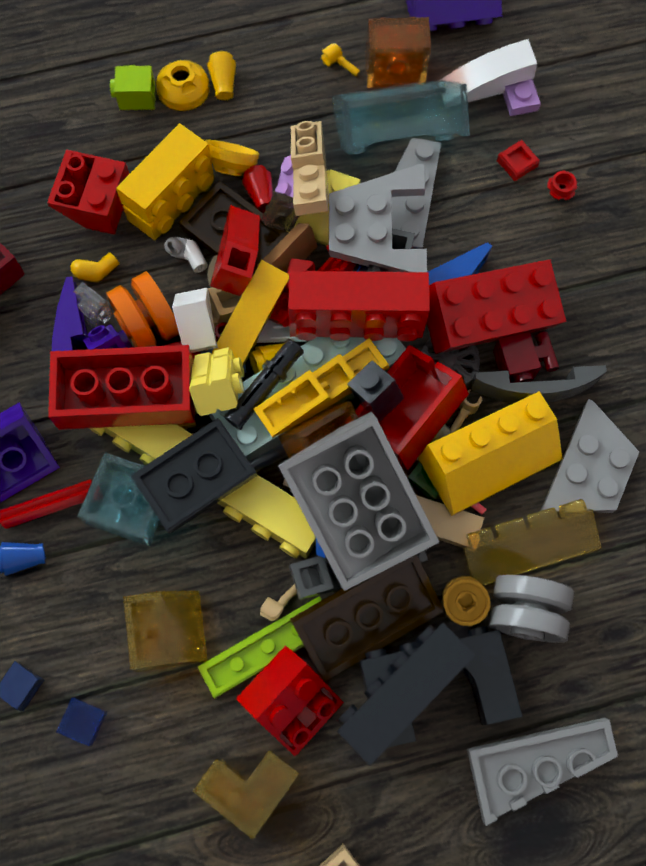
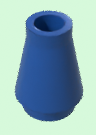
M1 542L0 573H4L5 576L39 564H46L44 543Z

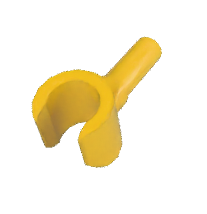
M331 44L322 50L324 54L321 55V59L326 66H331L337 62L356 77L360 73L358 68L343 57L339 45Z

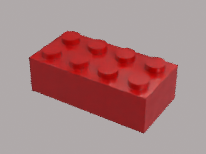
M551 259L438 281L429 285L430 312L427 325L435 354L498 341L500 338L522 333L547 330L566 322Z
M289 271L288 312L290 337H296L304 341L313 340L316 337H330L335 341L348 340L350 337L364 338L365 340L370 338L371 341H379L383 338H397L405 342L422 338L430 312L429 272Z
M189 345L50 351L48 417L59 430L195 423V408L189 391L193 366V356Z

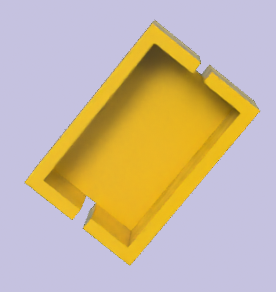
M179 123L116 187L127 220L153 240H156L161 234L167 233L172 227L174 220L182 212L188 211L194 199L202 191L208 190L213 183L214 173L209 144Z

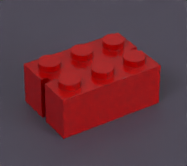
M410 344L387 371L395 379L404 399L381 422L378 420L401 467L407 471L469 394L462 375L440 362L435 364L433 358ZM360 404L347 421L350 423L369 413V411Z

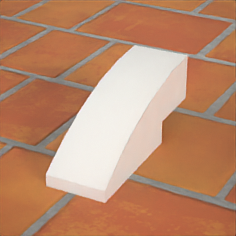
M528 39L507 45L472 60L440 80L448 108L502 94L505 92V86L534 79L537 61Z

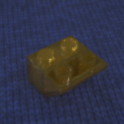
M157 591L123 597L130 670L143 672L208 661L199 591Z

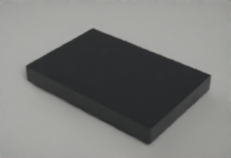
M217 418L130 476L167 532L171 534L255 478L257 472L222 422Z

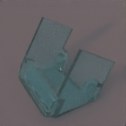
M435 80L332 96L333 111L341 149L348 154L366 152L365 147L370 146L371 143L429 135L435 136V141H445L453 139V134L470 136L466 83L451 80Z

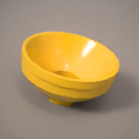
M178 60L169 63L159 72L156 80L159 99L164 105L173 110L187 111L197 108L207 99L210 91L209 79L205 70L192 61ZM180 70L189 73V77L183 81H177L172 76Z
M205 140L209 144L211 163L217 172L242 176V173L248 168L257 165L260 153L253 149L224 141Z

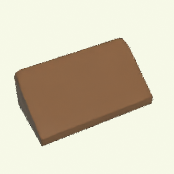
M298 223L272 249L263 261L287 273L291 258L305 260L318 247L311 226L307 223Z

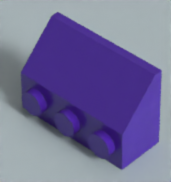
M406 0L411 25L420 27L421 32L437 30V25L447 23L448 28L464 27L465 21L476 20V24L493 23L494 17H502V0Z
M20 402L0 413L1 503L60 468L37 427Z

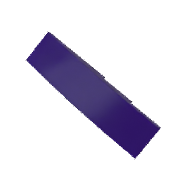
M73 276L66 277L58 302L52 336V351L78 350L86 347L83 339L88 337L80 290Z

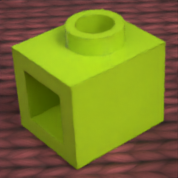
M115 66V79H110V92L112 98L117 99L120 110H155L156 83L151 66Z

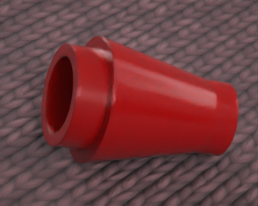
M263 165L251 166L243 173L242 184L256 205V208L262 213H268L275 208L272 175Z

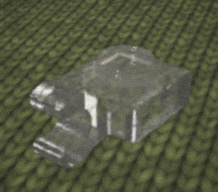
M82 282L74 290L79 301L77 307L86 315L85 324L91 329L98 327L100 321L105 323L111 318L113 313L107 301Z

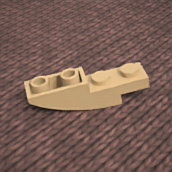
M303 121L291 126L293 206L296 216L328 211L329 204L321 121Z

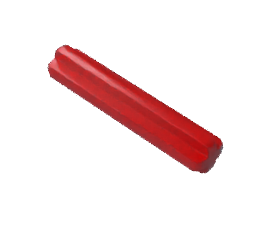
M89 479L0 510V524L5 529L95 499L99 496L97 486L93 480Z

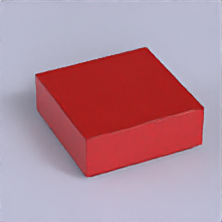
M522 140L498 154L497 162L514 181L537 168L540 160Z

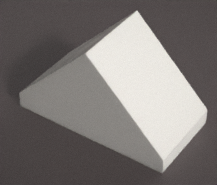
M208 288L175 294L172 308L182 345H189L191 353L217 348Z

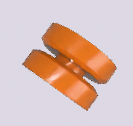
M147 271L131 280V287L137 300L134 301L129 291L121 285L106 292L118 324L127 338L131 339L135 347L156 346L157 341L151 327L166 342L179 335L175 316L162 292Z

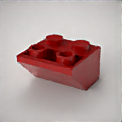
M66 149L47 201L48 206L84 228L115 235L123 211V204L120 201L116 187L129 175L126 162Z
M286 645L236 698L294 756L304 748L344 703L314 670Z

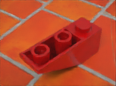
M230 205L210 287L241 297L252 279L259 243L260 215Z

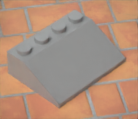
M372 412L338 428L278 465L344 591L439 543L391 445Z

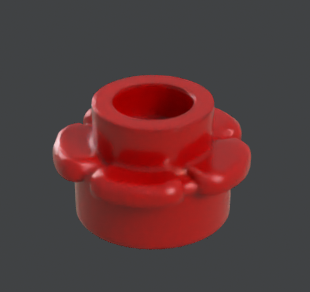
M559 171L548 180L547 188L550 189L549 193L553 198L569 200L575 195L577 180L572 173Z

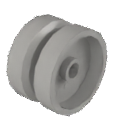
M499 575L496 577L493 595L504 604L491 608L489 628L495 631L500 630V633L533 641L552 643L568 641L570 623L559 614L572 609L574 590L572 588L537 577L522 575Z

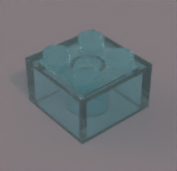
M104 453L78 517L86 525L150 546L160 520L130 476L143 468L144 465Z

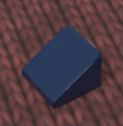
M14 661L0 682V697L17 711H24L44 682V679L17 661Z

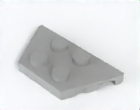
M590 399L587 400L540 513H613L618 508L639 451L596 403Z

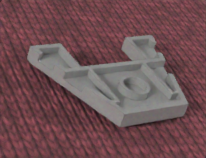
M418 164L329 193L330 257L367 267L370 264L388 269V272H427V248L392 249L391 198L425 196L424 164Z

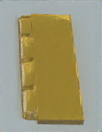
M578 499L559 505L561 517L559 519L555 508L552 507L527 515L530 527L527 529L523 518L520 517L495 525L497 538H494L490 527L466 534L469 546L463 548L470 576L477 579L482 585H487L495 582L496 577L499 575L522 574L601 549L593 510H587L584 500Z

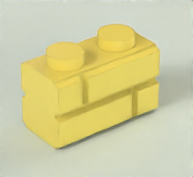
M229 347L215 350L214 354L210 352L198 354L193 359L189 391L197 414L200 416L216 413L217 409L225 411L236 408L238 394L244 393L241 377H244L243 364L240 357H234L233 351Z

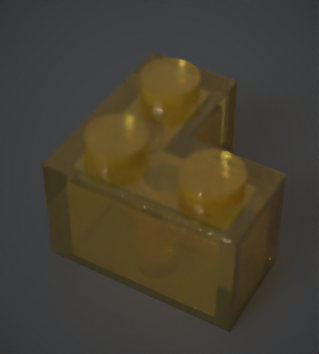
M271 750L267 752L248 780L221 758H217L193 792L253 839L299 775V772Z

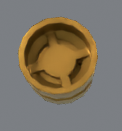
M458 576L451 579L443 590V606L446 614L453 622L462 626H472L480 623L487 616L490 609V597L485 587L477 579L471 576Z

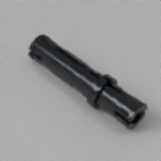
M287 339L271 361L266 360L262 365L263 370L238 399L236 408L230 409L224 415L226 421L233 427L241 430L255 412L254 408L267 398L279 382L283 383L286 380V373L298 358L304 354V350L296 342Z

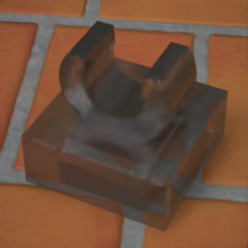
M273 191V196L269 204L266 205V210L261 220L266 227L290 232L299 216L295 215L293 197L287 196L285 193Z

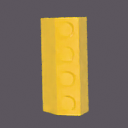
M540 391L428 444L418 458L451 516L563 459L557 418Z

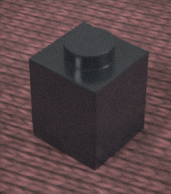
M372 360L347 383L358 403L367 411L372 412L380 422L404 399L395 379Z

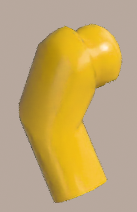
M109 252L98 262L76 259L71 263L70 269L79 280L99 282L120 263Z

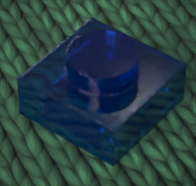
M72 697L56 732L84 745L92 746L107 711Z

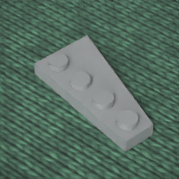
M411 138L395 172L418 164H424L425 196L391 198L392 228L415 233L412 249L423 248L441 142Z
M607 718L467 748L482 821L485 826L496 821L497 817L510 810L515 811L527 805V801L544 792L547 794L559 788L561 783L573 777L578 778L618 757L610 720Z

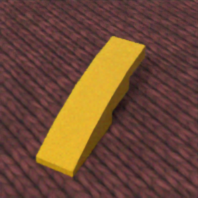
M263 260L260 262L217 342V348H214L211 354H214L215 350L229 347L233 351L234 357H240L243 366L245 365L250 352L254 349L258 337L289 281V274Z
M368 338L344 356L338 354L313 373L311 370H308L255 407L254 411L274 438L352 393L347 383L371 360L384 371L390 368L389 364L371 339Z

